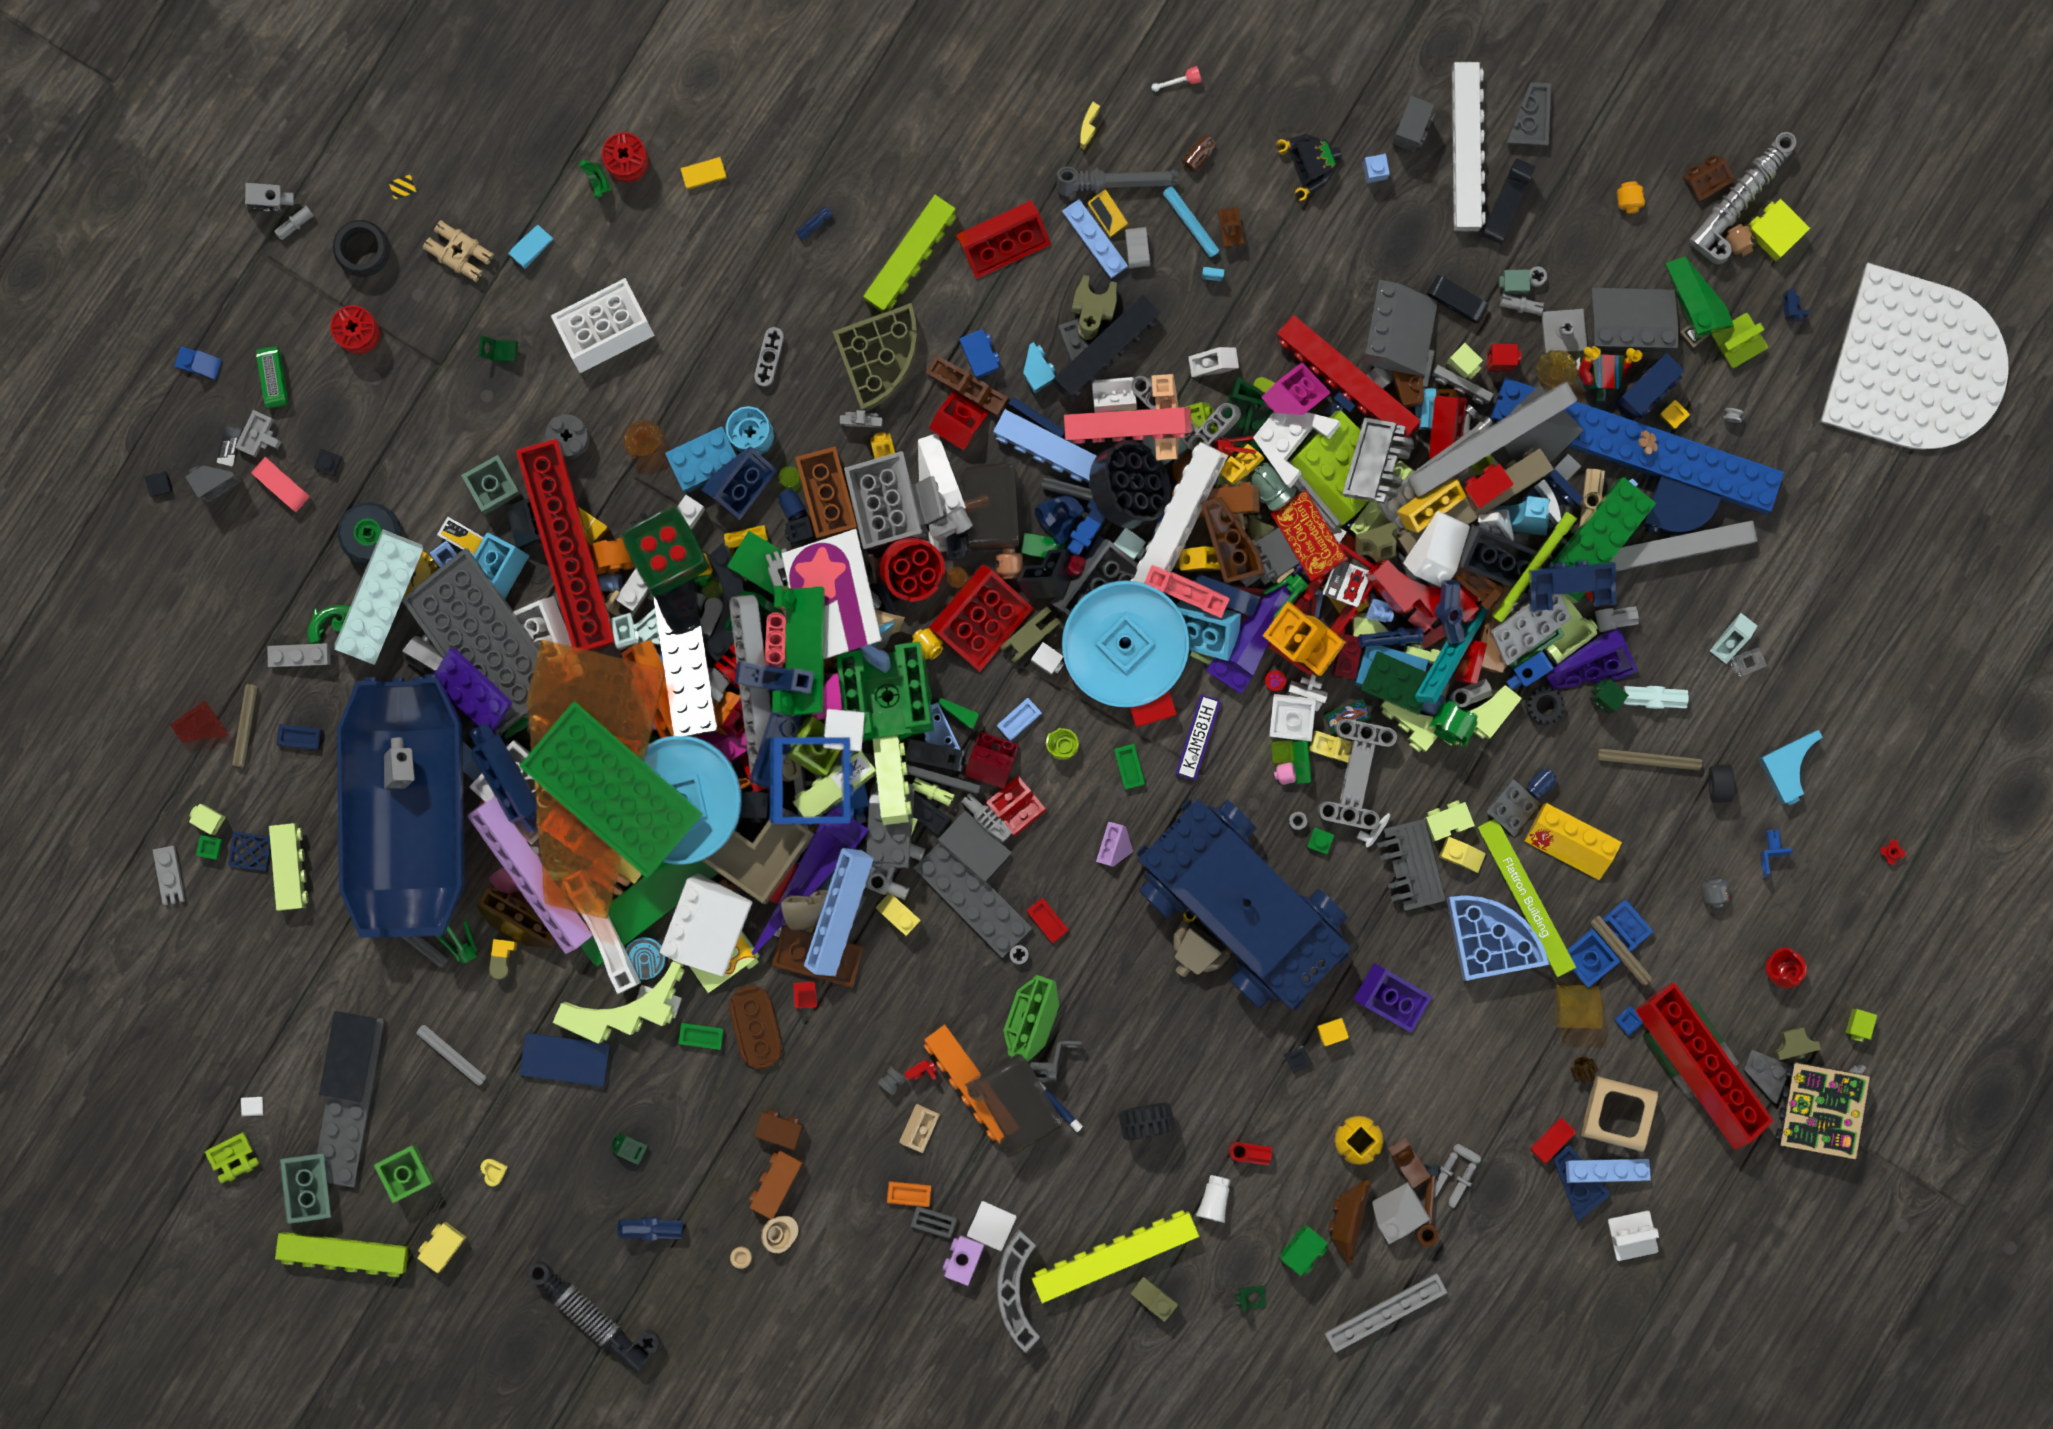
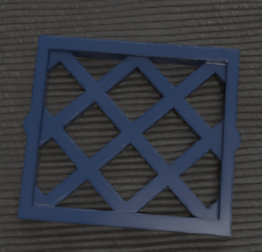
M233 832L228 866L267 871L271 847L270 837ZM240 835L250 837L244 841ZM238 837L242 843L235 847V839ZM255 837L263 838L264 840L258 843ZM251 839L256 844L252 849L246 844ZM267 841V850L264 851L261 845ZM244 845L248 852L241 855L238 849ZM259 848L262 854L256 858L252 851ZM236 852L239 858L233 862V853ZM248 854L254 859L249 864L244 859ZM265 856V865L262 866L259 859ZM242 860L245 866L237 865L236 863ZM256 862L260 868L251 867V865Z

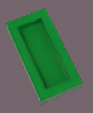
M1135 744L1114 749L1124 790L1145 785Z
M681 1023L678 1044L721 1050L724 1029Z

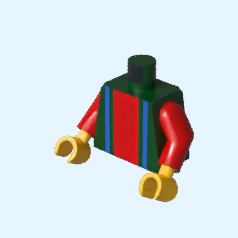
M1595 346L1592 349L1586 347L1584 349L1585 355L1580 356L1578 374L1585 390H1596V402H1608V390L1620 389L1625 375L1633 365V362L1641 360L1642 353L1639 350L1635 351L1633 348H1628L1626 350L1627 358H1624L1621 355H1603L1600 349Z

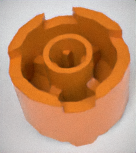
M617 538L615 541L607 542V540L591 544L590 549L597 574H604L606 571L607 574L613 572L620 573L619 569L621 568L623 570L635 568L621 538Z

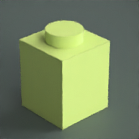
M199 804L192 809L189 815L191 817L189 822L211 835H216L226 817L204 804Z

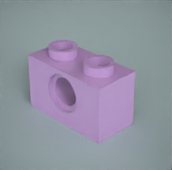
M962 1235L959 1236V1239L954 1238L950 1248L954 1252L951 1259L946 1258L942 1269L946 1271L944 1276L968 1286L984 1244ZM959 1254L967 1255L968 1262L965 1265L957 1263L956 1257Z

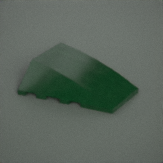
M1240 377L1236 378L1227 403L1238 406L1241 416L1223 436L1224 438L1255 436L1274 412L1261 398L1265 392L1245 382ZM1228 408L1225 412L1227 419L1233 415L1231 408ZM1308 435L1304 438V440L1300 443V445L1296 448V450L1288 459H1290L1298 451V449L1307 441ZM1255 440L1231 443L1234 444V447L1244 448L1249 444L1264 459H1268ZM1233 452L1232 457L1235 458L1240 452Z

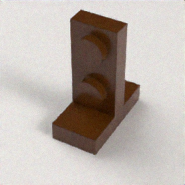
M1461 560L1453 577L1482 600L1481 605L1488 610L1501 595L1504 585L1498 581L1495 583L1488 577L1461 567Z

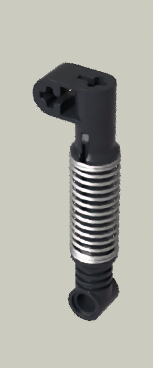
M538 1261L530 1266L527 1274L528 1279L538 1287H544L542 1290H547V1295L551 1294L552 1303L556 1307L562 1305L560 1310L564 1308L563 1313L567 1312V1316L571 1315L570 1320L574 1318V1323L579 1322L577 1325H582L581 1329L585 1328V1332L589 1331L588 1336L592 1334V1339L596 1338L595 1342L600 1341L599 1345L603 1349L608 1348L634 1373L657 1350L660 1345V1337L655 1331L648 1330L643 1332L633 1343L622 1333V1329L618 1324H612V1319L608 1320L609 1316L605 1318V1313L601 1314L602 1310L597 1311L598 1307L594 1308V1303L590 1304L591 1300L587 1302V1297L583 1298L584 1294L580 1295V1291L574 1294L577 1287L573 1286L570 1282L566 1283L564 1281L562 1283V1278L558 1279L557 1274L554 1276V1271L546 1262ZM540 1267L544 1270L545 1275L543 1278H537L534 1275L535 1268ZM644 1338L647 1340L649 1338L653 1339L652 1345H648L645 1349L649 1353L648 1356L635 1345L638 1343L643 1346L646 1342Z

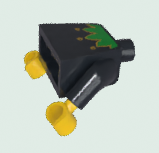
M1308 134L1291 138L1289 142L1279 140L1276 144L1277 146H1286L1283 150L1278 151L1281 155L1286 154L1289 150L1303 186H1307L1305 189L1298 188L1295 191V194L1299 191L1305 193V196L1298 201H1304L1308 193L1312 194L1324 187L1332 177V170L1337 167L1335 160H1339L1342 157L1341 150L1338 147L1331 149L1327 140H1319L1317 137Z

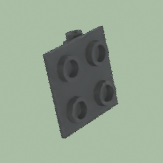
M1280 528L1272 531L1257 542L1252 541L1260 553L1265 573L1258 574L1264 585L1300 563Z
M1512 779L1510 783H1507L1506 788L1499 793V796L1495 798L1493 804L1487 807L1486 814L1498 821L1509 833L1515 836L1539 807L1540 803Z

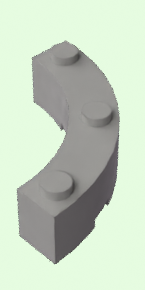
M1018 1230L1011 1238L1001 1258L997 1275V1300L1005 1326L1018 1346L1026 1353L1040 1336L1030 1326L1023 1313L1020 1303L1019 1281L1026 1259L1036 1245Z

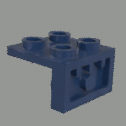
M1556 469L1540 480L1544 479L1549 485L1558 506L1571 505L1572 509L1584 499ZM1533 487L1521 499V501L1525 502L1528 496L1539 498L1543 497L1535 489V487ZM1549 519L1548 529H1551L1557 523L1553 524Z

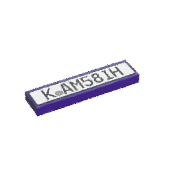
M1200 695L1175 775L1196 781L1221 700Z

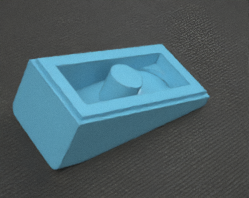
M537 225L508 254L526 269L553 238Z

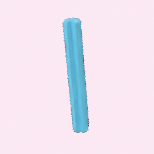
M1172 186L1168 187L1163 192V195L1209 257H1214L1219 252L1218 247Z

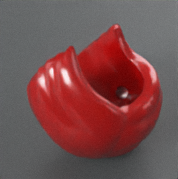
M1781 947L1769 957L1765 965V972L1774 985L1790 989L1799 985L1806 977L1807 965L1799 953L1791 948Z

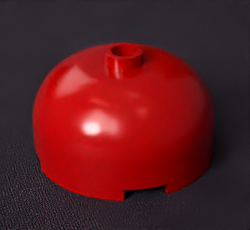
M907 537L895 541L886 549L880 563V574L884 585L892 594L900 599L915 602L928 598L939 588L938 585L943 574H945V563L940 551L930 542L919 537ZM888 566L896 572V583L906 594L900 593L895 589L889 576Z

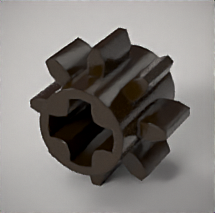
M1588 1057L1577 1058L1574 1061L1575 1067L1570 1068L1576 1081H1581L1582 1083L1593 1081L1595 1073L1599 1071L1593 1058L1589 1059Z

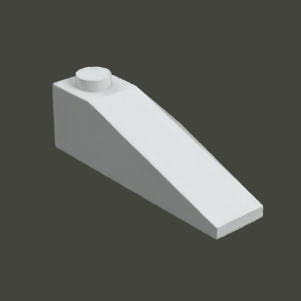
M935 433L919 439V482L929 476L935 477V481L939 486V498L944 507L943 517L962 506L966 511L939 435Z

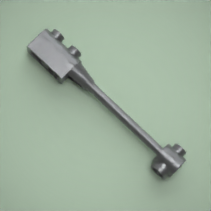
M424 635L422 638L414 636L402 650L403 660L427 675H434L443 660V657L433 646L427 635ZM539 708L534 713L530 711L524 716L529 719L528 733L539 740L554 725L553 719L544 715Z

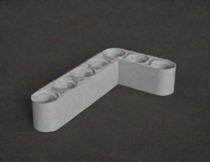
M1143 376L1134 378L1131 383L1132 391L1150 409H1156L1152 380ZM1145 381L1146 389L1141 392L1139 388L1140 383ZM1230 403L1220 405L1201 427L1191 419L1192 433H1188L1185 437H1180V439L1192 451L1197 446V441L1200 438L1204 440V444L1214 447L1215 441L1217 439L1220 440L1239 420L1241 416L1239 407ZM1228 408H1231L1233 415L1227 419L1225 412ZM1214 423H1217L1219 427L1217 433L1213 434L1211 432V426Z

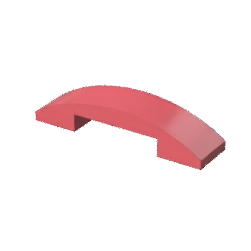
M1155 565L1151 566L1144 584L1150 585L1162 593L1165 592L1222 618L1230 599L1208 587Z

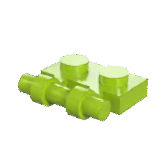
M245 1132L205 1151L213 1170L222 1167L224 1171L223 1174L218 1176L221 1184L228 1180L231 1182L236 1179V1176L244 1172L249 1173L253 1171L254 1167L260 1165L257 1157L249 1160L246 1156L254 1150ZM239 1159L241 1165L232 1169L229 1163Z

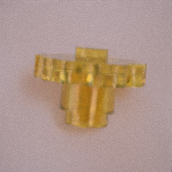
M1549 350L1547 355L1542 354L1535 366L1539 371L1537 377L1542 383L1551 384L1552 388L1564 382L1573 385L1578 376L1577 362L1566 351Z

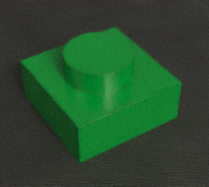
M1314 828L1307 848L1327 855L1334 835Z
M200 835L196 856L218 860L223 839Z

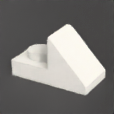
M1508 509L1489 511L1488 514L1479 515L1478 523L1483 529L1511 540L1514 539Z

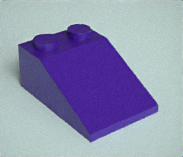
M1374 963L1353 1000L1412 1033L1433 996Z

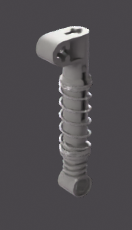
M1790 132L1780 133L1770 145V148L1761 157L1753 160L1752 166L1754 170H1745L1743 178L1737 179V185L1734 188L1730 187L1731 192L1727 196H1723L1724 200L1720 204H1715L1712 214L1689 239L1690 244L1711 262L1723 264L1729 258L1732 249L1731 245L1720 235L1728 226H1732L1736 222V218L1740 217V212L1747 209L1749 201L1755 200V194L1762 192V186L1769 184V180H1772L1776 175L1777 167H1780L1781 163L1791 155L1796 146V138ZM1786 141L1790 147L1787 149L1782 148L1779 142ZM1716 241L1718 243L1716 248L1714 247L1710 252L1708 250L1709 247ZM1720 249H1723V250H1724L1723 253H1721V254H1719V255L1716 254L1717 250H1718V251H1719Z

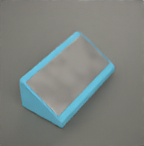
M894 621L878 627L881 641L872 643L873 647L882 650L887 645L895 624Z

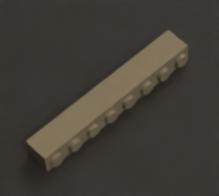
M1532 448L1522 455L1524 459L1518 463L1516 460H1513L1504 466L1506 468L1505 472L1514 483L1511 488L1477 511L1466 497L1444 514L1469 525L1478 519L1479 515L1491 511L1554 469L1541 449L1534 451ZM1427 526L1418 533L1408 529L1399 533L1400 538L1397 539V543L1406 557Z

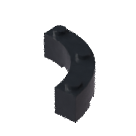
M723 544L707 557L716 570L721 582L723 609L714 634L705 644V650L719 663L724 660L722 658L723 655L727 656L729 654V648L734 643L733 634L725 629L731 614L730 600L733 597H739L740 592L745 591L742 576L727 567L732 556Z

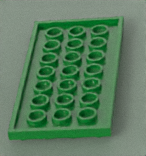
M576 701L569 706L519 765L522 770L647 879L704 814Z

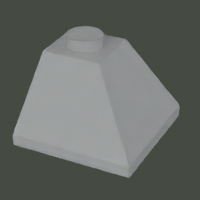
M1409 1182L1372 1201L1378 1227L1388 1244L1404 1237L1430 1220Z

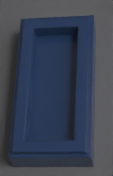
M279 724L276 745L320 750L322 729Z

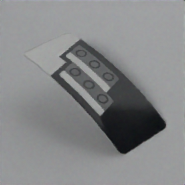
M226 425L219 448L217 463L233 466L237 449L235 446L240 438L242 428Z

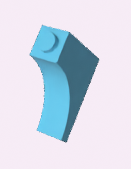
M1528 496L1527 500L1523 503L1512 506H1497L1491 510L1508 509L1513 532L1547 536L1550 517L1549 499Z
M1819 730L1758 759L1781 804L1788 803V805H1792L1800 801L1799 796L1804 794L1800 783V766L1807 750L1816 741L1823 738Z

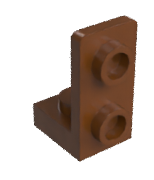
M1406 1138L1388 1149L1412 1188H1416L1430 1179L1429 1173Z

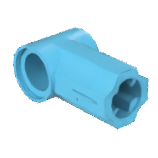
M1423 388V405L1415 406V416L1421 420L1419 430L1432 429L1436 388Z

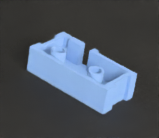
M938 702L931 705L934 731L925 732L926 742L961 750ZM940 716V719L936 721L934 717ZM947 738H950L951 742L946 743L945 740Z

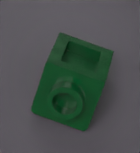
M619 1132L618 1136H615L612 1140L611 1151L617 1156L638 1165L647 1145Z

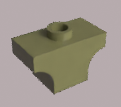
M1392 522L1356 534V552L1359 555H1369L1376 562L1395 557L1398 527Z
M1798 1027L1779 1032L1781 1045L1773 1052L1776 1060L1790 1057L1793 1060L1805 1058L1806 1053L1821 1050L1819 1041H1811L1806 1036L1804 1027Z

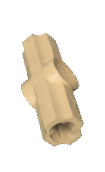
M1586 469L1583 491L1584 499L1581 501L1579 528L1603 499L1602 491L1605 471ZM1587 497H1594L1596 499V506H1590L1587 503Z

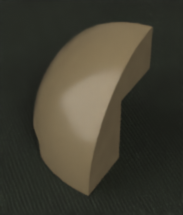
M817 889L809 897L789 895L782 901V912L788 927L792 930H806L817 926L828 890Z

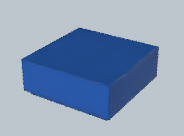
M1628 1006L1614 1019L1628 1036L1643 1024V1021L1631 1006Z

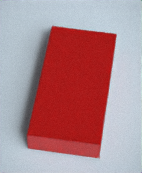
M1043 898L1026 910L1052 944L1069 931Z

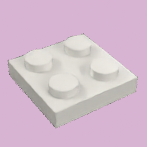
M1274 694L1270 736L1312 741L1316 699Z

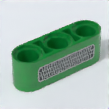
M279 347L257 349V362L266 408L288 405V395Z

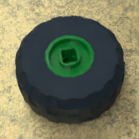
M364 502L352 506L343 514L338 524L337 538L339 539L341 549L350 559L357 563L368 565L382 529L402 537V527L397 516L386 506L379 503Z

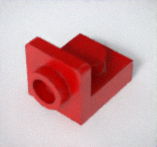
M924 1059L906 1070L904 1074L908 1080L913 1078L915 1081L924 1076L923 1071L927 1069L934 1080L937 1078L935 1073L938 1070L932 1061L928 1062Z

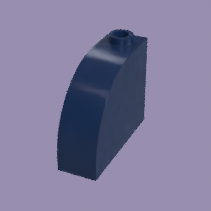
M1661 475L1657 479L1651 499L1656 504L1644 518L1642 525L1646 526V530L1653 533H1658L1659 531L1667 534L1691 532L1702 526L1712 517L1718 507L1721 496Z

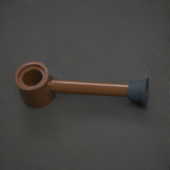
M1424 1164L1430 1175V1179L1427 1180L1425 1211L1430 1220L1416 1229L1415 1238L1421 1245L1433 1246L1439 1238L1437 1229L1432 1225L1435 1180L1436 1176H1438V1169L1441 1166ZM1426 1229L1432 1232V1238L1429 1241L1422 1239V1232Z

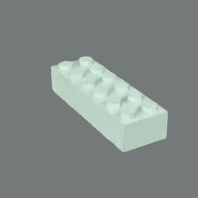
M382 529L335 642V650L375 665L422 553L423 546L421 544Z

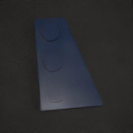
M1567 1145L1552 1158L1577 1221L1581 1220L1610 1195L1601 1182L1567 1183L1566 1161H1582L1570 1145Z

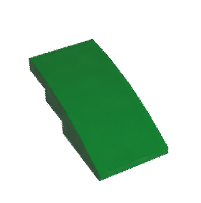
M748 531L727 567L775 597V590L768 575L769 565L765 555L770 554L772 561H774L773 552L778 551L780 558H782L781 550ZM788 581L782 582L783 586L788 585Z

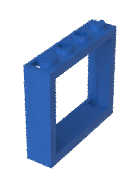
M770 737V823H850V819L853 818V806H850V797H853V785L850 784V776H853V763H850V754H853V750H850V737ZM782 744H843L842 817H782Z

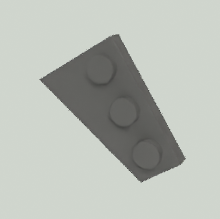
M1530 82L1506 145L1544 147L1549 145L1551 83Z

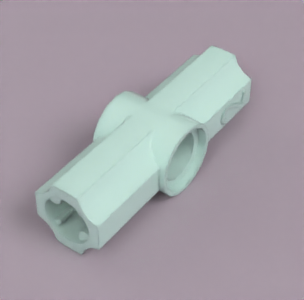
M1624 686L1623 688L1629 695L1623 702L1625 705H1639L1653 709H1664V707L1687 708L1688 690L1665 689V687Z

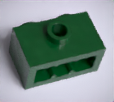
M1610 679L1598 682L1590 691L1593 693L1590 697L1593 704L1608 714L1616 712L1629 696Z

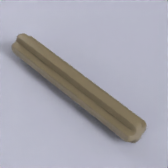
M246 684L232 762L233 766L236 767L245 766L257 694L256 685Z
M1600 916L1595 917L1591 921V925L1643 986L1651 982L1652 977Z

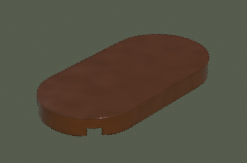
M749 985L741 987L734 993L729 1003L739 1052L743 1061L749 1066L756 1069H765L774 1065L782 1052V1043L772 1002L767 992L758 986Z

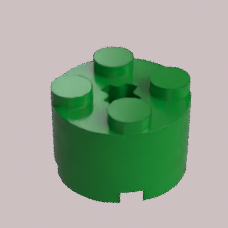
M1448 701L1447 704L1439 705L1428 728L1429 730L1434 729L1433 734L1453 745L1457 741L1461 743L1460 747H1466L1478 725V716L1470 711L1465 712L1459 709L1458 704Z

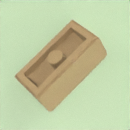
M916 1104L902 1134L900 1143L923 1153L940 1114Z

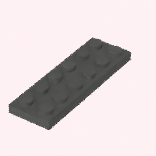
M939 843L914 867L1002 958L1032 929L987 882L983 884Z

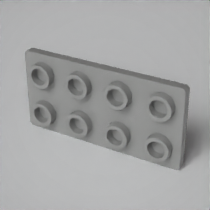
M1524 592L1515 602L1504 621L1491 631L1492 637L1506 665L1511 664L1571 619L1561 594H1552V611L1538 610L1531 612L1529 594Z

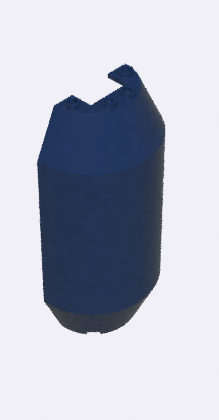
M438 675L412 677V681H405V678H392V682L377 681L376 677H365L364 681L356 682L337 727L339 891L360 938L444 936L465 888L462 723ZM392 738H404V748H411L414 781L405 789H384V754L391 748Z

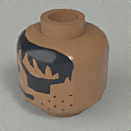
M1740 224L1727 231L1728 235L1725 240L1731 245V251L1734 255L1741 253L1742 256H1745L1754 251L1752 247L1756 244L1757 240L1749 226Z

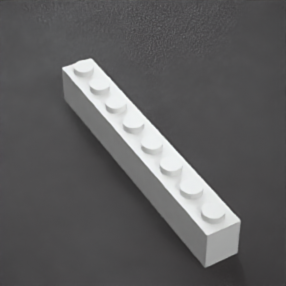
M1454 62L1452 66L1454 231H1479L1482 225H1485V212L1481 210V204L1485 203V192H1481V184H1484L1485 173L1481 171V163H1484V151H1481V143L1484 142V130H1480V122L1484 120V111L1480 110V102H1483L1484 93L1483 89H1480V81H1483V69H1480L1479 62Z
M1201 442L1194 448L1192 452L1193 458L1190 464L1185 467L1183 478L1174 489V497L1171 503H1168L1165 507V515L1162 521L1157 524L1155 528L1156 534L1153 540L1148 543L1146 554L1138 563L1137 573L1130 581L1144 583L1152 565L1172 572L1202 510L1201 502L1207 500L1228 457L1227 454Z

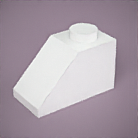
M1219 347L1189 356L1192 377L1225 373L1239 368L1236 348Z

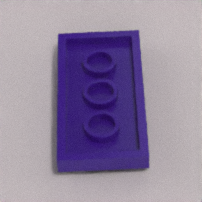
M449 649L434 675H438L449 698L478 726L484 723L487 724L494 734L513 702L457 649Z

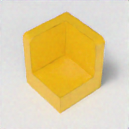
M1342 1018L1316 1026L1323 1046L1337 1043L1349 1037Z

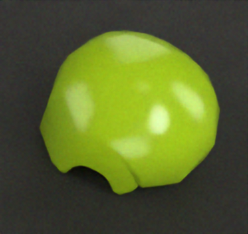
M1058 728L1047 735L1046 746L1048 752L1054 758L1066 760L1076 754L1079 748V741L1076 734L1070 729Z

